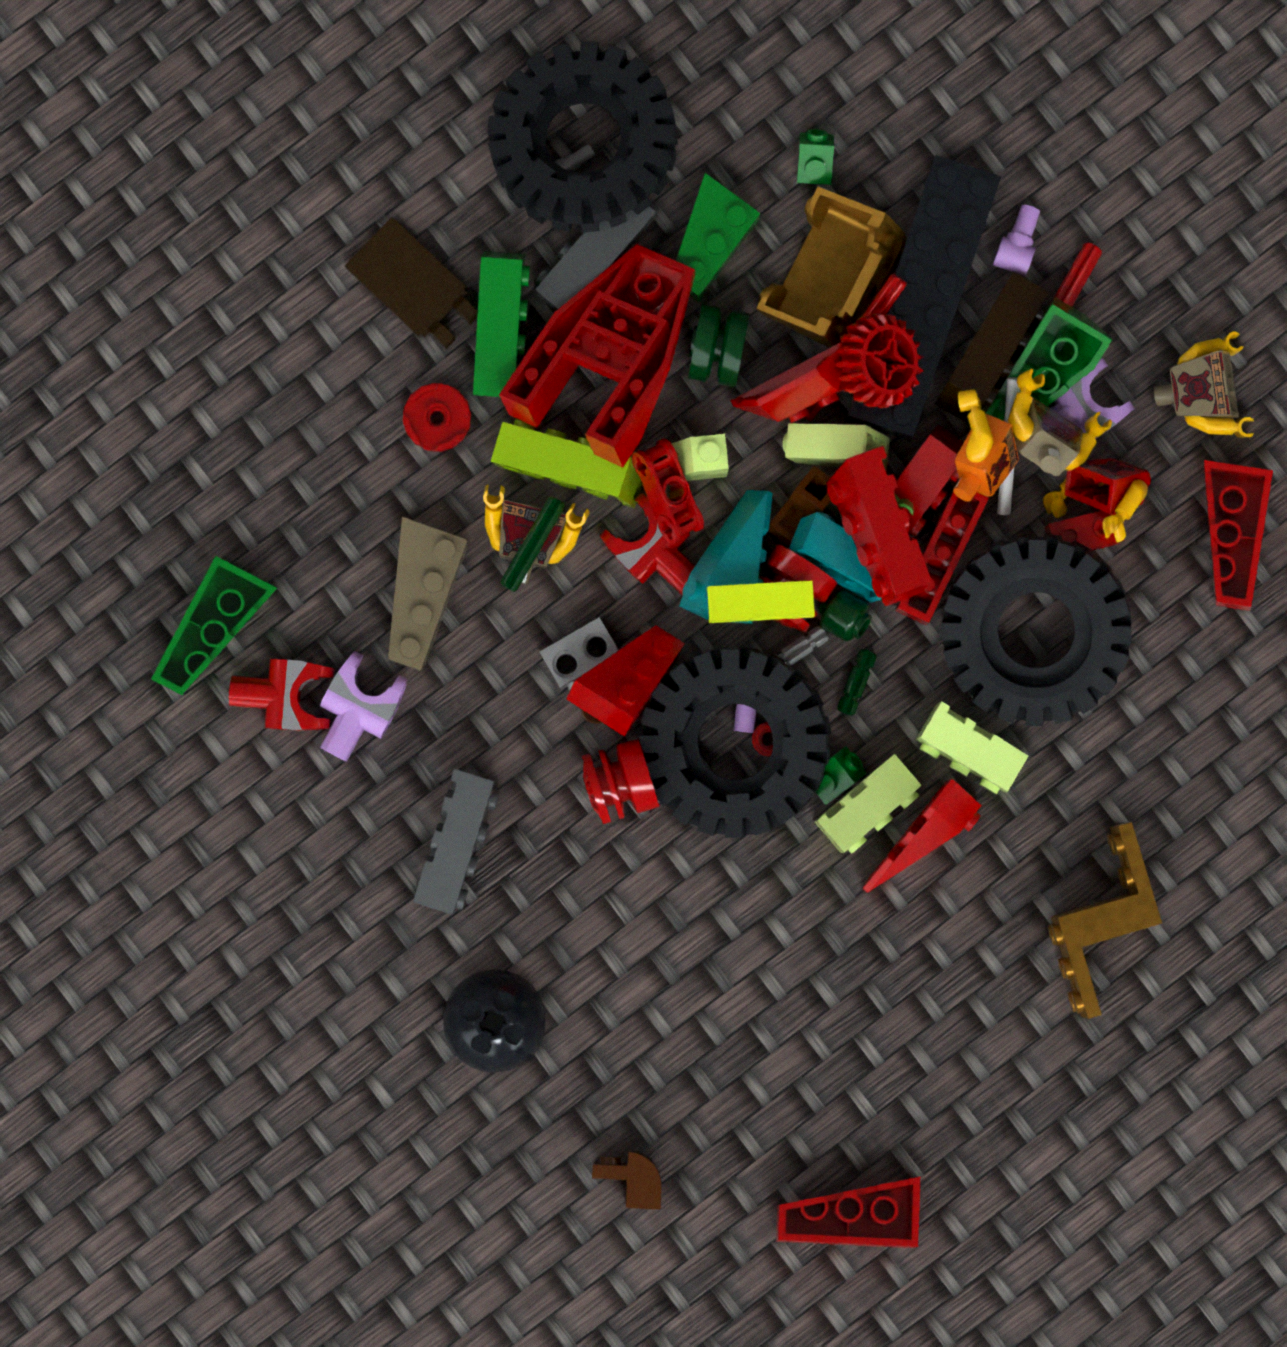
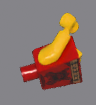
M1114 458L1086 460L1081 466L1070 471L1067 470L1066 479L1059 485L1060 490L1047 493L1043 498V503L1047 513L1050 514L1052 512L1055 518H1059L1067 512V506L1064 501L1067 497L1107 513H1116V515H1110L1103 520V530L1106 539L1114 532L1116 542H1121L1126 537L1123 522L1125 519L1130 520L1137 507L1143 504L1151 483V476L1148 470L1144 468H1139Z

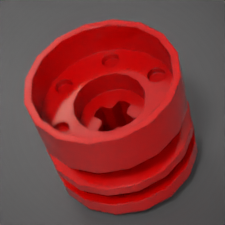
M777 544L765 563L768 569L775 574L774 579L771 580L761 575L758 577L764 580L763 583L812 581L813 598L824 603L837 585V582L826 572ZM814 609L815 616L812 617V618L815 619V617L817 616L818 613H817L816 610ZM803 618L774 620L785 627L794 628L803 633H806L810 627V624Z
M638 738L618 744L616 746L618 761L612 763L604 749L599 750L602 766L596 768L590 753L582 756V776L592 808L601 818L603 824L611 822L607 807L612 805L616 806L619 819L625 818L623 802L628 800L631 801L637 813L659 807Z

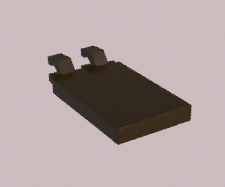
M393 217L345 265V268L419 338L422 335L426 337L430 334L446 350L456 339L440 321L452 309L470 325L477 319L478 311L463 298L467 294L465 291L467 289L466 286Z

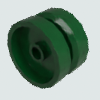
M702 304L698 326H694L689 357H692L688 379L706 382L710 377L712 362L719 363L716 377L718 385L736 388L750 313L732 310L728 315L726 330H720L719 326L722 315L720 308Z

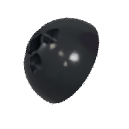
M484 970L465 978L450 994L443 1014L445 1037L454 1054L468 1066L484 1072L497 1073L509 1071L525 1063L540 1046L546 1026L544 1006L536 990L524 978L505 970Z

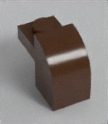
M814 465L771 521L768 532L789 547L801 518L816 512H823L831 502L826 484L831 477Z
M628 1149V1163H621V1157L600 1156V1162H593V1179L627 1180L626 1208L661 1210V1176L657 1166L648 1156L639 1151Z

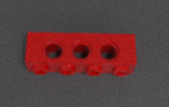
M952 491L922 553L932 582L920 594L899 601L896 612L923 625L929 624L989 499L988 497L976 492L973 499L967 502L958 498Z

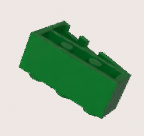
M706 173L704 174L676 259L677 262L695 269L696 274L690 297L697 302L700 301L758 223L761 214Z

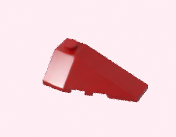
M953 779L946 780L861 889L866 893L870 892L958 835L963 829L969 832L981 817L977 811L982 805Z

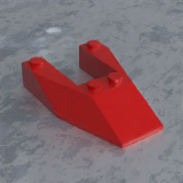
M636 244L553 313L499 394L508 414L537 428L579 365L614 380L619 384L585 435L594 455L623 468L643 437L671 368L696 274L695 269Z

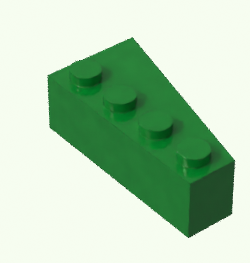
M484 251L481 256L473 395L500 397V392L518 367V356L525 355L526 335L520 334L521 321H527L528 300H522L523 286H529L530 266L525 265L526 254Z

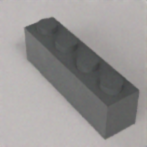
M650 206L639 215L630 210L625 213L627 222L611 228L608 220L599 222L600 231L584 232L575 243L569 241L558 253L557 257L561 260L552 270L546 267L535 280V283L538 285L535 289L536 295L557 311L629 250L654 221L656 211Z

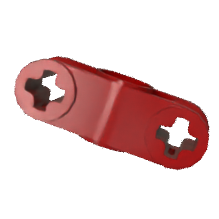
M662 438L656 442V446L644 452L639 450L633 453L632 463L653 508L661 534L670 544H675L680 541L681 536L690 531L698 532L704 528V519L683 474L674 446L670 441ZM667 484L671 490L669 498L665 492Z

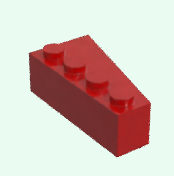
M880 446L847 458L826 484L831 502L837 505L841 513L844 530L852 537L857 547L858 559L867 568L872 578V588L875 594L882 599L886 607L920 594L932 580L917 539L914 537L909 538L910 519L906 508L902 509L897 504L894 489L898 488L894 474L887 476L882 459L887 458L884 446Z
M1204 460L1203 470L1215 604L1220 607L1250 611L1273 470Z
M921 1176L781 1204L777 1206L776 1242L917 1248Z

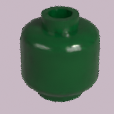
M844 590L837 592L833 597L830 595L825 603L822 602L818 610L822 614L820 621L822 628L843 641H851L853 638L860 639L872 620L868 604Z

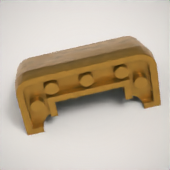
M817 187L814 195L808 199L805 205L807 221L812 228L783 285L773 283L769 287L764 288L759 296V304L756 309L761 314L831 348L841 342L839 337L848 334L847 326L856 323V319L863 316L890 277L904 249L906 235L887 213Z

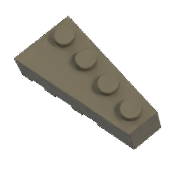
M402 517L388 659L397 664L423 672L469 542L467 539Z

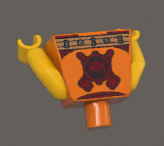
M975 390L958 392L960 411H971L968 414L971 430L955 459L959 481L953 492L958 498L967 502L973 499L976 492L987 497L993 496L1019 461L1012 424L985 414L983 410H980L981 401Z

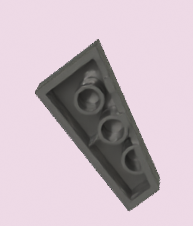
M457 769L453 770L450 779L453 781L451 790L449 789L445 796L441 809L442 818L434 831L430 846L431 852L426 858L413 900L414 903L452 915L455 914L456 908L463 910L469 891L463 889L467 875L474 876L479 857L474 856L477 842L484 844L490 824L484 823L488 809L495 810L500 791L495 790L496 782Z

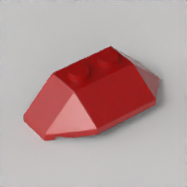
M840 342L731 399L733 407L776 422L789 419L792 424L810 415L807 410L808 408L816 404L823 408L839 400L837 393L845 390L847 381L838 379L843 371L842 368L835 365L841 361V355L836 350L844 347L843 343Z

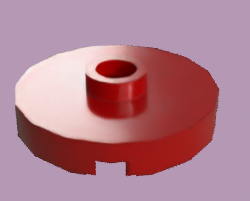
M431 383L421 386L409 396L404 407L402 420L407 435L415 445L426 451L443 452L455 448L465 439L470 430L472 415L468 401L459 390L449 385ZM436 412L442 413L444 416V420L440 424H434L431 421V416Z

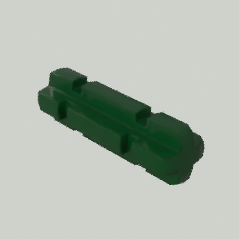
M861 649L858 652L855 660L857 665L856 667L853 666L843 691L845 695L841 697L837 706L839 712L849 716L855 714L859 704L857 700L862 697L871 674L869 669L873 668L877 658L875 653L866 649Z

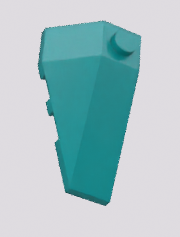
M747 490L691 571L688 581L684 585L679 607L709 620L707 586L763 583L764 580L758 578L760 564L766 562L767 551L762 549L763 536L769 531L773 493L763 490ZM739 621L731 623L752 624L753 621Z

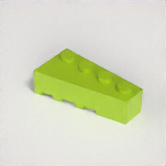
M515 420L514 425L502 422L491 457V462L498 467L539 480H544L546 477L550 479V482L572 490L576 489L577 486L582 487V491L607 500L609 495L614 496L623 505L635 509L636 502L634 499L640 493L642 482L634 469L631 457L622 468L594 455L586 438L579 437L578 442L565 439L567 434L547 428L546 433L534 431V426L521 420Z

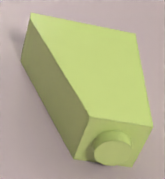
M788 423V431L783 437V450L785 458L798 464L840 467L847 458L884 446L887 458L882 459V462L887 472L890 438L867 425Z
M725 434L689 437L672 443L677 452L678 461L686 481L727 477L729 466Z

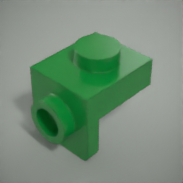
M810 129L807 132L800 133L797 183L831 185L834 155L833 134H828L827 131L822 129Z
M846 746L830 758L829 763L826 765L824 771L826 775L816 794L827 805L866 774L860 758Z

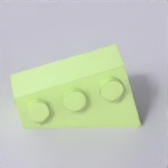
M941 701L936 704L916 738V741L922 743L919 749L935 759L939 755L944 756L952 761L949 765L950 768L966 777L969 772L981 778L979 785L994 794H997L999 790L1008 792L1026 762L1028 755L995 734H991L977 726V723L971 719L964 718L949 709L950 706Z
M893 754L814 822L840 853H845L848 850L852 854L867 841L864 835L873 827L879 831L893 819L890 813L895 808L901 805L905 809L920 796L916 790L922 785L901 760Z

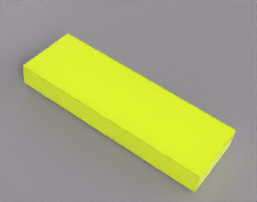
M812 581L707 586L709 623L811 618L815 616Z

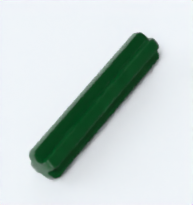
M551 496L547 499L502 577L501 585L513 592L518 590L565 508V504L562 501Z

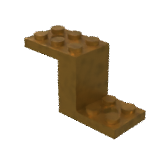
M1132 822L1111 826L1112 834L1107 835L1112 855L1117 854L1119 856L1122 866L1117 869L1123 889H1129V894L1051 916L1052 924L1047 926L1052 944L1059 946L1062 958L1057 959L1063 979L1067 978V980H1070L1073 990L1067 992L1073 1012H1077L1081 1017L1087 1019L1102 1014L1082 947L1162 924Z

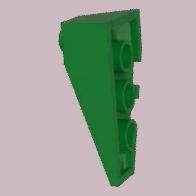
M1055 297L1008 377L1018 378L1020 374L1033 368L1032 379L1035 376L1044 374V385L1032 391L1030 396L1049 406L1095 369L1113 338L1085 314ZM1007 378L985 413L1003 421Z

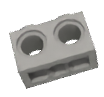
M599 617L541 650L540 654L560 689L567 686L570 690L577 678L618 651V648ZM595 638L602 639L607 645L605 654L600 657L589 655L587 644L590 640ZM571 656L576 660L577 667L573 673L565 675L557 670V662L561 657Z

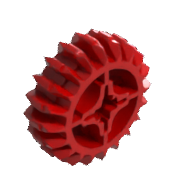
M880 313L856 319V323L847 326L848 334L839 337L844 347L836 350L841 355V361L835 365L842 368L843 373L838 379L847 381L844 391L854 393L853 401L863 402L864 406L889 408V406L902 403L903 398L913 395L912 387L920 384L916 375L924 371L918 366V361L924 357L917 353V348L921 342L912 340L915 330L906 329V321L896 320V316L890 314L881 315Z

